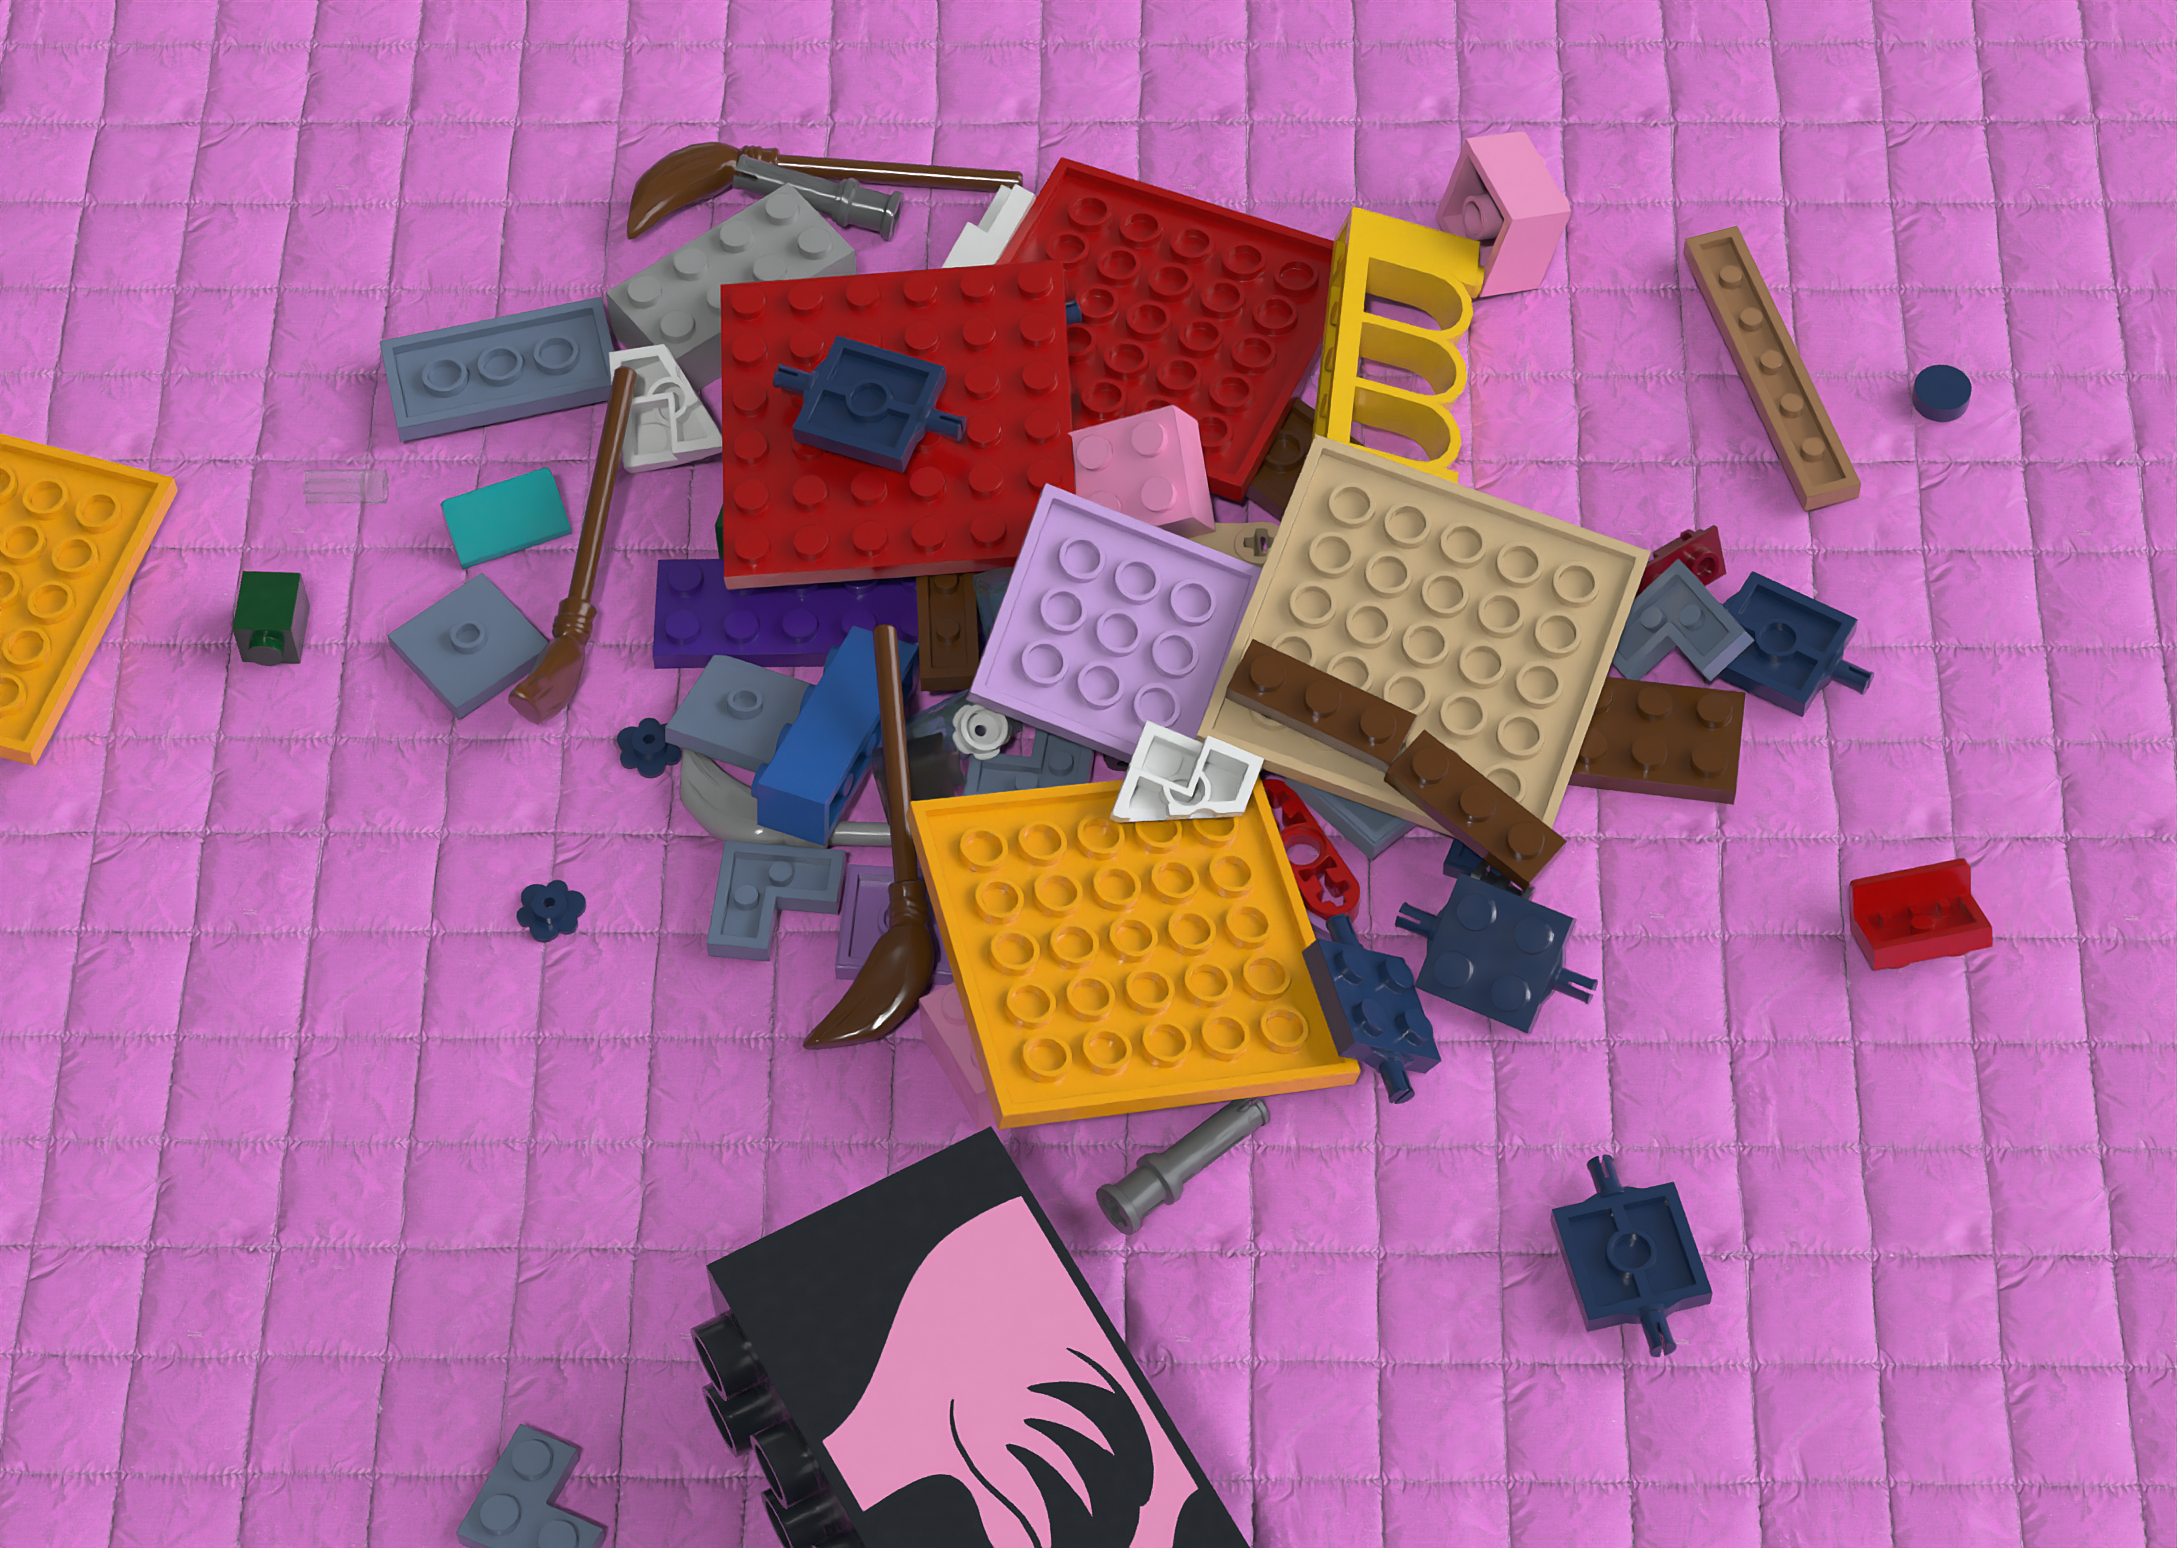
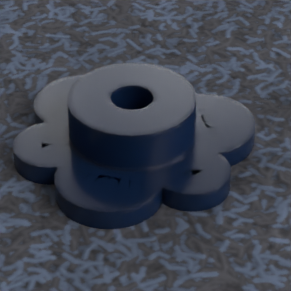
M645 718L639 723L638 727L630 726L622 729L617 736L618 747L622 751L620 754L621 765L626 769L637 768L641 776L652 779L662 775L666 765L673 766L678 764L682 758L679 746L665 742V727L668 723L660 725L654 718Z
M553 880L547 887L542 884H532L527 886L521 893L523 907L517 911L516 917L522 927H529L530 934L534 940L546 943L554 940L559 935V932L569 935L577 930V918L585 912L586 900L580 892L568 891L567 884L562 880Z

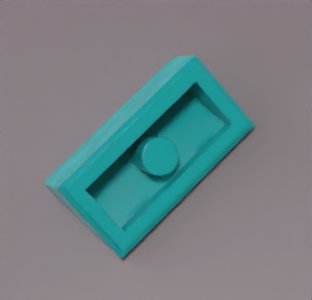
M548 467L445 499L440 504L446 530L462 569L572 534L554 477Z

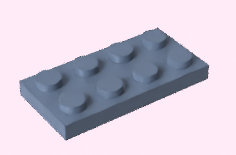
M601 297L379 341L400 442L609 400L611 390L609 352H614Z

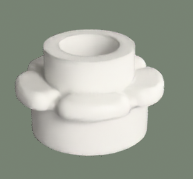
M978 704L972 707L970 705L963 706L956 712L952 721L955 727L952 739L956 748L965 755L973 754L978 760H989L995 757L1000 752V746L1005 745L1009 740L1010 728L1005 715ZM976 726H982L985 729L984 736H978L975 733Z

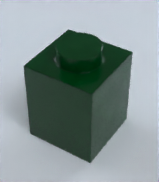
M243 571L233 623V632L242 662H254L263 666H274L279 663L300 664L310 609L301 573Z

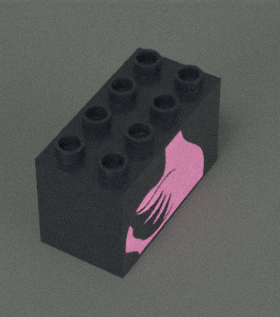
M991 1126L706 1265L715 1317L690 1329L697 1353L711 1380V1383L702 1387L703 1396L713 1421L731 1453L737 1458L754 1450L758 1463L770 1485V1488L761 1492L762 1503L783 1548H1250Z

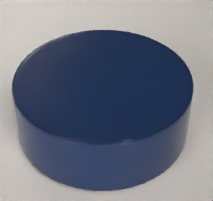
M1929 366L1923 369L1915 379L1912 393L1913 405L1922 416L1932 421L1949 422L1956 420L1966 412L1969 406L1972 392L1971 382L1961 370L1953 366Z

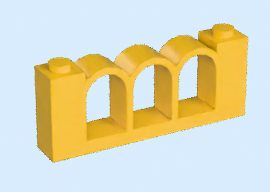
M1352 206L1334 237L1311 445L1317 434L1458 484L1459 472L1449 470V468L1457 458L1461 446L1460 429L1450 411L1462 394L1467 381L1466 363L1456 346L1467 331L1473 316L1471 298L1475 299L1478 296L1484 280V266L1478 265L1480 241ZM1365 293L1418 307L1426 311L1437 321L1441 331L1428 330L1363 312ZM1358 357L1368 358L1417 373L1431 385L1436 395L1419 394L1356 377ZM1355 421L1407 436L1424 449L1430 461L1412 460L1349 443L1351 422Z

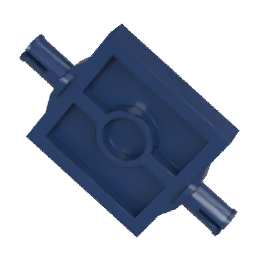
M837 335L827 357L811 373L786 366L782 363L778 365V371L776 370L774 373L773 386L775 388H782L804 395L803 407L792 427L794 440L803 444L904 473L917 443L928 431L955 439L956 441H960L962 434L965 433L966 417L936 409V402L947 380L945 366Z
M1754 571L1750 573L1739 592L1722 604L1754 641L1716 676L1717 678L1801 717L1805 715L1818 692L1829 685L1832 680L1859 692L1861 695H1864L1869 688L1874 672H1869L1843 660L1844 650L1856 632L1858 619Z
M1459 873L1448 903L1437 916L1404 902L1399 912L1418 919L1421 923H1416L1401 916L1396 917L1395 927L1403 928L1428 939L1427 956L1414 987L1525 1033H1532L1543 1004L1555 991L1585 1002L1587 1005L1591 1002L1594 994L1572 986V983L1596 991L1597 979H1591L1564 968L1566 965V946L1577 921L1576 918L1464 873Z
M1344 913L1334 915L1325 924L1332 941L1317 938L1302 951V955L1338 1056L1360 1060L1375 1068L1376 1072L1381 1074L1389 1102H1394V1104L1407 1102L1414 1097L1415 1092L1411 1087L1406 1070L1426 1074L1442 1061L1433 1038L1432 1025L1424 1014L1415 990L1413 974L1406 965L1404 958L1364 949L1363 945L1358 942L1350 915H1345Z
M1602 1155L1601 1163L1599 1156L1590 1159L1586 1165L1590 1171L1597 1193L1584 1202L1552 1209L1550 1220L1586 1330L1590 1332L1625 1323L1641 1324L1650 1349V1355L1652 1357H1660L1663 1349L1664 1356L1677 1348L1666 1317L1677 1311L1710 1304L1713 1293L1674 1182L1648 1188L1621 1187L1612 1156Z

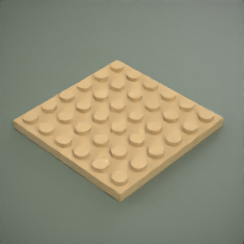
M1316 434L1198 730L1196 740L1204 743L1207 736H1211L1264 758L1261 766L1262 769L1455 837L1384 781L1385 772L1225 698L1229 682L1252 639H1255L1416 714L1415 724L1399 756L1425 729L1552 829L1651 551Z

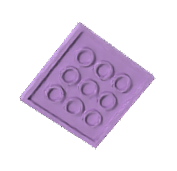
M1046 483L1037 501L966 700L1127 763L1131 760L1147 720L1196 740L1198 730L1262 568Z

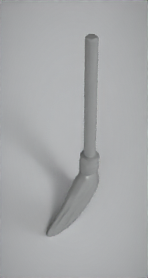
M685 748L682 750L680 800L697 823L711 836L722 842L728 840L828 849V845L891 847L889 822L838 821L824 846L757 825V799L751 796V787L729 776L708 756Z

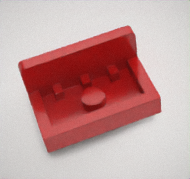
M1964 858L1854 879L1849 884L1850 932L1874 971L1885 968H1903L1914 962L1944 956L1957 957L1969 951L1993 947L1992 925L1971 895V867Z

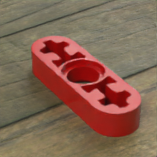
M1277 779L1262 780L1270 807L1273 809L1282 807L1281 821L1285 828L1279 834L1285 851L1296 844H1307L1315 848L1319 854L1315 861L1306 865H1298L1289 861L1305 909L1326 921L1334 915L1344 913L1345 915H1350L1351 923H1353L1359 914L1360 886L1358 881L1298 794L1286 785L1284 781ZM1274 816V819H1275V822H1276V825H1277V828H1278V831H1279V822L1277 821V819H1276L1275 816ZM1323 876L1324 886L1330 895L1334 898L1343 896V905L1336 906L1331 900L1322 902V885L1319 880Z

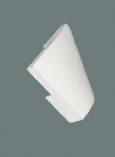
M1017 184L1014 185L1012 190L1001 185L979 225L975 226L967 222L941 268L996 264L1035 202V194Z
M660 344L609 352L611 385L614 371L620 366L630 367L637 373L622 447L624 469L630 474L688 463L722 452L721 432L666 345Z
M1147 720L1129 762L1109 819L1120 823L1242 816L1264 758L1211 736H1207L1204 743H1201Z

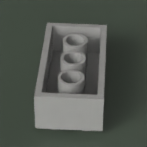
M788 182L607 291L606 297L612 333L626 349L660 344L666 345L690 385L697 392L721 377L720 284L857 275L855 250Z

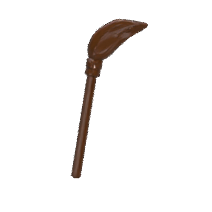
M721 142L697 143L669 153L649 168L636 182L629 209L627 238L628 240L634 239L671 212L715 196L731 186L734 175L739 176L740 171L736 170V166L742 154L826 180L842 181L843 179L853 178L865 183L998 192L1001 185L1011 190L1015 184L1022 187L1023 174L1020 171L783 155L780 154V150L776 147L762 148L761 146L745 145L738 149Z
M620 366L614 371L568 598L559 602L558 615L554 617L552 629L554 638L543 648L528 677L519 683L510 692L508 697V703L522 717L537 725L543 724L555 717L576 692L584 666V646L591 637L593 631L592 622L598 613L596 608L590 603L637 379L635 370L627 366Z
M890 624L878 625L872 631L894 883L890 884L887 890L890 901L888 906L890 929L878 939L840 1002L804 1039L802 1046L809 1050L845 1047L881 1038L905 1018L918 1003L932 976L935 947L931 933L926 926L930 919L928 915V901L926 900L927 886L925 882L919 880L917 853L906 818L912 797L897 629Z

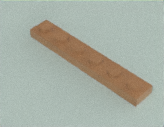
M1738 226L1686 238L1683 254L1804 511L1859 498L1861 482Z

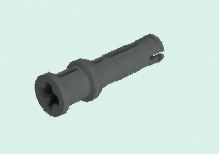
M742 154L739 158L736 170L740 171L739 176L734 175L732 184L734 189H742L767 196L789 182L816 211L832 215V221L836 222L837 226L846 228L850 223L881 233L882 239L889 241L892 239L900 218L904 193L894 191L889 195L861 187L859 180L853 178L843 179L840 184L750 158L745 154Z
M1255 1097L1232 1100L1161 1154L1153 1152L1141 1156L1136 1162V1169L1116 1184L1111 1185L1107 1183L1097 1189L1096 1198L1106 1218L1121 1233L1127 1236L1134 1234L1140 1228V1220L1163 1203L1172 1205L1179 1200L1183 1192L1184 1183L1256 1129L1269 1122V1114L1263 1102L1257 1099L1252 1105H1249V1102Z

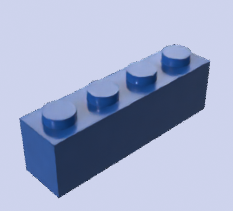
M852 626L842 645H834L830 649L824 664L823 676L817 685L810 684L807 687L801 701L799 715L793 724L786 723L783 726L772 760L769 764L762 763L758 767L751 787V796L757 799V825L822 846L829 839L882 748L872 631ZM898 640L903 708L905 709L917 689L919 646Z

